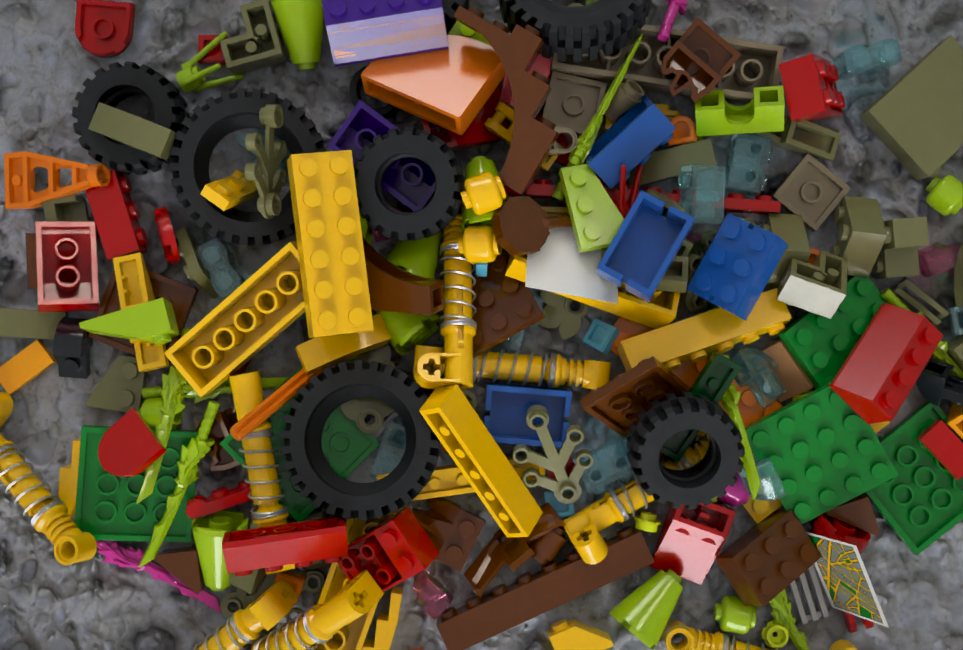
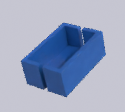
M644 94L641 103L624 113L594 142L586 158L587 164L610 188L616 184L619 186L621 166L626 165L627 180L630 176L629 172L637 164L641 166L646 163L652 156L650 153L658 145H665L673 137L674 134L672 132L676 127Z
M641 190L597 266V275L621 287L623 282L626 283V291L649 303L689 234L695 218L673 206H670L667 217L662 216L665 202Z
M728 213L692 277L687 290L746 321L788 244L778 235Z
M487 383L485 410L490 411V414L484 413L483 424L496 443L542 446L536 430L531 429L526 422L528 408L533 405H542L549 413L547 427L556 447L561 448L566 438V430L570 424L567 420L562 419V415L570 417L572 391L568 389ZM535 417L532 421L535 423H540L543 421V419L541 417Z

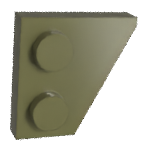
M186 227L175 231L179 242L177 243L178 253L186 262L183 268L187 277L191 281L195 280L213 299L223 295L220 286L210 277L209 273L212 270L198 241Z
M119 355L90 395L85 406L128 412L132 408L139 411L144 401L142 388L146 387L148 371L143 373L138 371L135 356Z

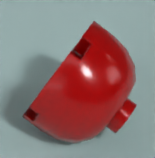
M826 513L814 518L811 525V533L856 545L860 554L865 550L871 538L870 533L831 517Z

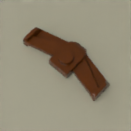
M548 502L540 506L543 513L529 537L507 538L500 528L465 571L464 576L479 597H482L485 588L505 563L515 571L535 554L528 543L559 526L563 527L566 525Z

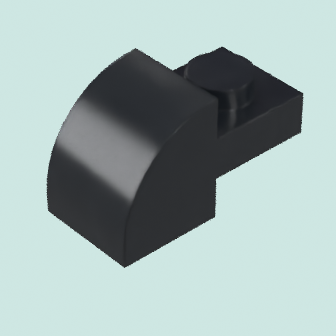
M63 317L60 320L53 340V356H58L59 377L87 379L91 374L89 349L93 345V339L89 338V332L81 329L79 322L89 319Z
M930 358L918 377L916 385L922 396L936 406H939L943 399L950 400L957 405H963V378L952 375L954 365Z

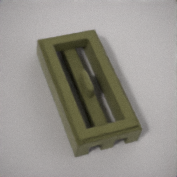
M906 277L892 289L895 295L899 294L916 309L922 311L934 326L936 324L939 325L942 322L941 319L950 314L947 309ZM906 285L939 312L936 315L931 313L902 290Z

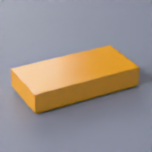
M37 339L0 367V384L9 395H12L57 362V360L42 340Z

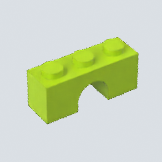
M783 86L754 88L753 99L743 106H733L727 103L724 97V90L710 91L695 102L697 136L784 131L785 104Z

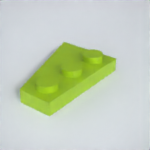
M588 164L561 168L559 176L579 253L608 248L622 225L624 218Z

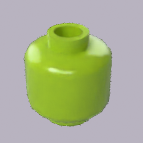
M946 175L942 179L936 176L925 188L929 192L926 196V203L941 215L948 216L952 213L955 216L963 208V183L953 175Z
M162 397L146 399L138 411L151 429H156V426L162 423L163 413L160 411L163 406ZM183 411L175 414L171 430H175L178 424L181 423Z
M725 595L721 599L720 604L715 603L713 618L719 621V627L724 632L746 634L750 628L754 629L756 606H745L740 597Z

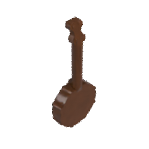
M530 196L509 197L503 200L502 206L496 209L491 217L495 241L512 256H523L540 251V248L544 245L550 234L549 229L572 227L570 216L546 217V211L531 199Z

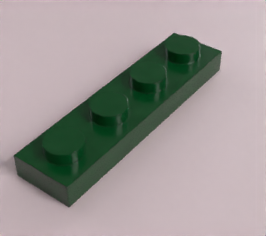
M714 351L688 392H691L694 397L697 394L707 396L710 401L719 403L742 367L719 352ZM687 429L675 433L666 440L660 452L679 462L700 430Z

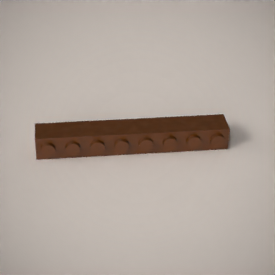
M627 526L617 531V536L608 540L603 538L608 547V553L597 564L585 563L577 550H574L566 555L567 559L558 563L555 560L550 561L547 565H542L540 571L532 575L530 572L524 573L515 579L516 582L508 586L505 584L495 586L490 590L491 593L484 597L476 595L465 601L466 605L460 608L450 607L440 613V617L437 618L436 626L447 650H464L654 563L641 531Z

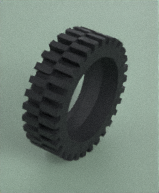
M499 0L502 19L504 24L507 23L510 33H512L516 24L523 28L528 24L541 32L540 38L544 42L542 57L550 59L552 52L557 53V61L565 62L566 55H574L573 62H582V54H588L590 61L598 59V51L602 50L604 55L608 56L613 53V44L620 50L626 45L627 37L632 40L637 35V28L642 29L645 24V18L649 15L651 0H599L589 5L576 7L560 5L550 0Z
M245 88L236 89V93L221 92V96L216 99L213 97L206 99V104L201 108L199 105L192 110L194 114L190 118L186 117L182 122L184 127L181 132L177 130L174 137L177 141L175 147H171L170 152L173 158L172 162H169L170 171L173 175L171 182L172 187L176 189V197L179 203L183 205L186 214L195 221L196 225L223 241L248 246L266 245L281 241L296 233L291 191L289 190L282 199L280 214L271 219H265L259 211L246 212L233 207L223 211L200 195L204 186L211 183L209 162L212 152L225 136L236 130L244 128L265 130V125H262L259 120V111L267 104H280L283 109V125L281 128H274V135L286 142L290 154L327 152L323 144V138L317 132L314 122L305 116V112L300 107L297 109L292 105V101L287 98L283 100L276 93L269 91V94L262 93L261 89L254 88L253 92H247Z
M354 360V363L342 362L338 363V367L324 369L323 374L320 376L314 375L309 379L311 383L308 386H302L298 390L300 395L296 400L292 399L289 404L292 407L289 415L285 414L283 422H286V428L281 430V438L284 439L281 453L286 456L287 462L284 465L286 471H290L293 476L290 478L294 486H299L302 490L300 494L304 498L312 500V504L318 509L323 508L327 510L326 513L333 516L340 515L345 519L358 518V520H366L368 518H378L400 509L413 500L426 486L435 470L439 457L440 441L419 412L428 399L426 393L404 372H400L387 364L386 366L376 361H370L369 363L363 360ZM357 398L377 399L389 405L401 418L406 433V447L398 466L386 477L370 483L352 482L339 476L327 463L322 450V432L328 417L343 403Z

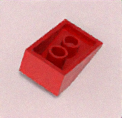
M35 221L39 312L98 311L99 289L95 221Z

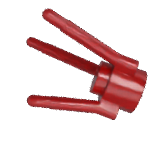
M622 165L620 168L619 201H613L624 219L636 200L643 165H637L629 204L628 201H625L626 165ZM596 175L605 189L603 180L598 175Z

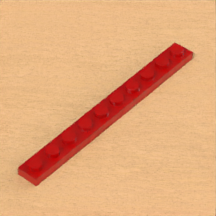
M535 179L534 184H530L525 195H521L504 185L511 197L530 196V198L558 200L552 197L557 185H551L550 180ZM604 184L605 190L612 201H619V186H617V189H606V184ZM626 185L625 201H628L629 204L632 186ZM656 187L645 188V192H647L648 188L655 190L659 193H661L662 190L661 188ZM674 189L672 193H661L671 197L684 209L768 215V213H780L781 201H772V196L757 195L755 199H744L745 195L739 193H729L727 197H717V192L701 191L700 195H689V190Z

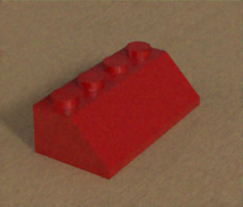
M883 303L829 386L867 424L892 421L944 335L925 316Z
M337 516L225 532L222 550L227 573L235 572V576H246L252 574L255 569L265 568L266 572L282 570L283 565L295 564V567H307L316 560L324 559L325 563L339 562L343 556H348L347 531L344 518Z

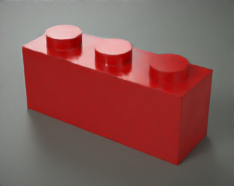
M117 170L110 171L111 179L107 186L91 187L85 190L106 258L109 261H113V258L148 252L146 248L148 237L143 228L140 229L137 219L140 218V212L137 204L132 202L129 193L132 191L131 183L126 175Z

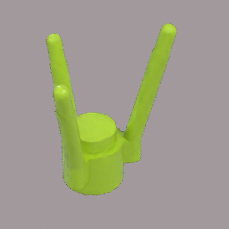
M223 31L190 61L181 65L183 70L176 73V79L185 93L193 90L198 93L206 88L244 78L243 74L204 82L206 81L205 76L220 69L221 65L217 63L204 70H201L199 66L194 67L198 61L220 43V40H223L228 35L226 31Z

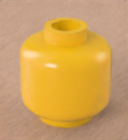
M489 171L466 179L464 182L465 191L460 192L465 208L469 209L472 207L477 215L499 209L503 204V199L506 198L499 175L494 177Z
M492 225L468 226L464 230L463 236L458 238L459 253L464 254L469 263L493 262L497 255H500L502 252V247L495 241Z

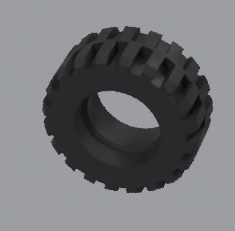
M126 61L124 66L116 62L109 64L110 70L106 71L102 67L94 72L96 77L93 80L87 78L83 82L86 88L83 93L78 91L75 100L79 101L78 107L72 108V116L78 120V122L73 123V128L76 134L81 135L78 141L82 148L89 150L88 155L94 160L126 174L144 175L147 174V170L152 172L161 170L162 163L169 165L173 158L171 154H169L166 161L147 152L119 143L88 128L99 102L115 108L123 99L129 96L144 95L153 103L155 111L154 123L171 129L176 133L177 130L181 132L184 127L182 122L186 117L190 118V114L185 111L187 103L179 94L180 91L177 87L151 67L144 64L139 66L135 62Z
M405 127L402 130L397 128L391 129L383 136L379 134L372 139L373 143L370 146L365 145L360 151L363 154L360 160H355L354 163L360 216L369 222L368 225L373 230L381 232L386 237L399 240H421L436 235L437 232L445 229L460 210L459 207L461 201H463L460 192L464 191L465 182L461 163L453 150L430 132ZM407 157L417 158L425 162L431 168L436 181L435 193L429 204L423 209L411 213L401 212L393 208L385 199L382 189L383 178L389 166L395 161Z
M682 391L681 397H676L674 393L665 394L666 400L659 402L657 398L649 402L652 406L649 410L646 411L642 408L637 414L640 419L639 422H632L629 429L632 436L627 437L626 444L629 450L627 453L629 463L642 489L647 495H653L654 500L663 505L667 501L670 508L680 509L681 505H685L687 509H696V504L703 503L704 506L712 504L711 499L717 495L719 498H722L727 494L725 488L728 485L734 486L738 480L735 473L742 472L744 465L739 458L745 455V448L741 443L743 438L735 423L718 403L710 401L707 396L697 394L694 397L691 392ZM687 429H696L708 434L709 447L707 453L693 467L684 470H673L660 464V450L666 440L675 433Z

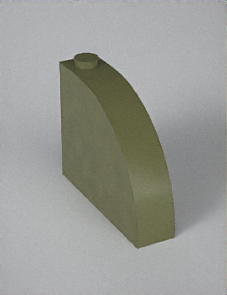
M952 36L939 42L859 115L917 181L928 177L933 179L944 170L942 165L963 143V49Z

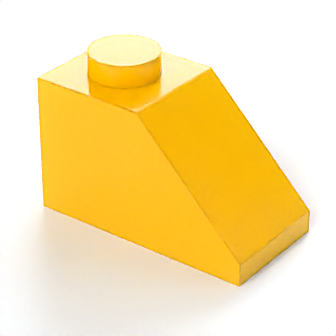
M566 619L558 620L547 630L554 650H606L614 646L607 632L574 619L568 621Z

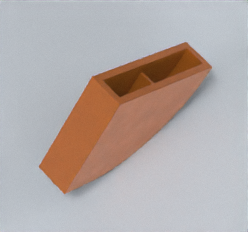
M447 35L449 49L375 60L360 75L365 94L462 136L504 78L506 71L491 45L468 37Z

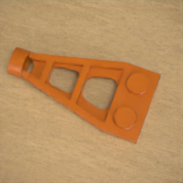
M28 151L4 153L5 209H34L43 206L42 202L70 196L91 187L107 186L111 179L110 170L102 163L89 165ZM35 167L48 169V188L39 192L35 191ZM60 168L71 169V185L61 187Z

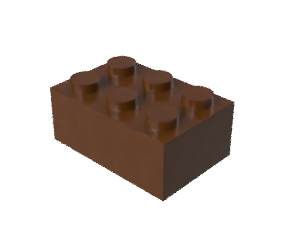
M776 510L747 531L715 559L745 606L764 607L822 556L792 510Z

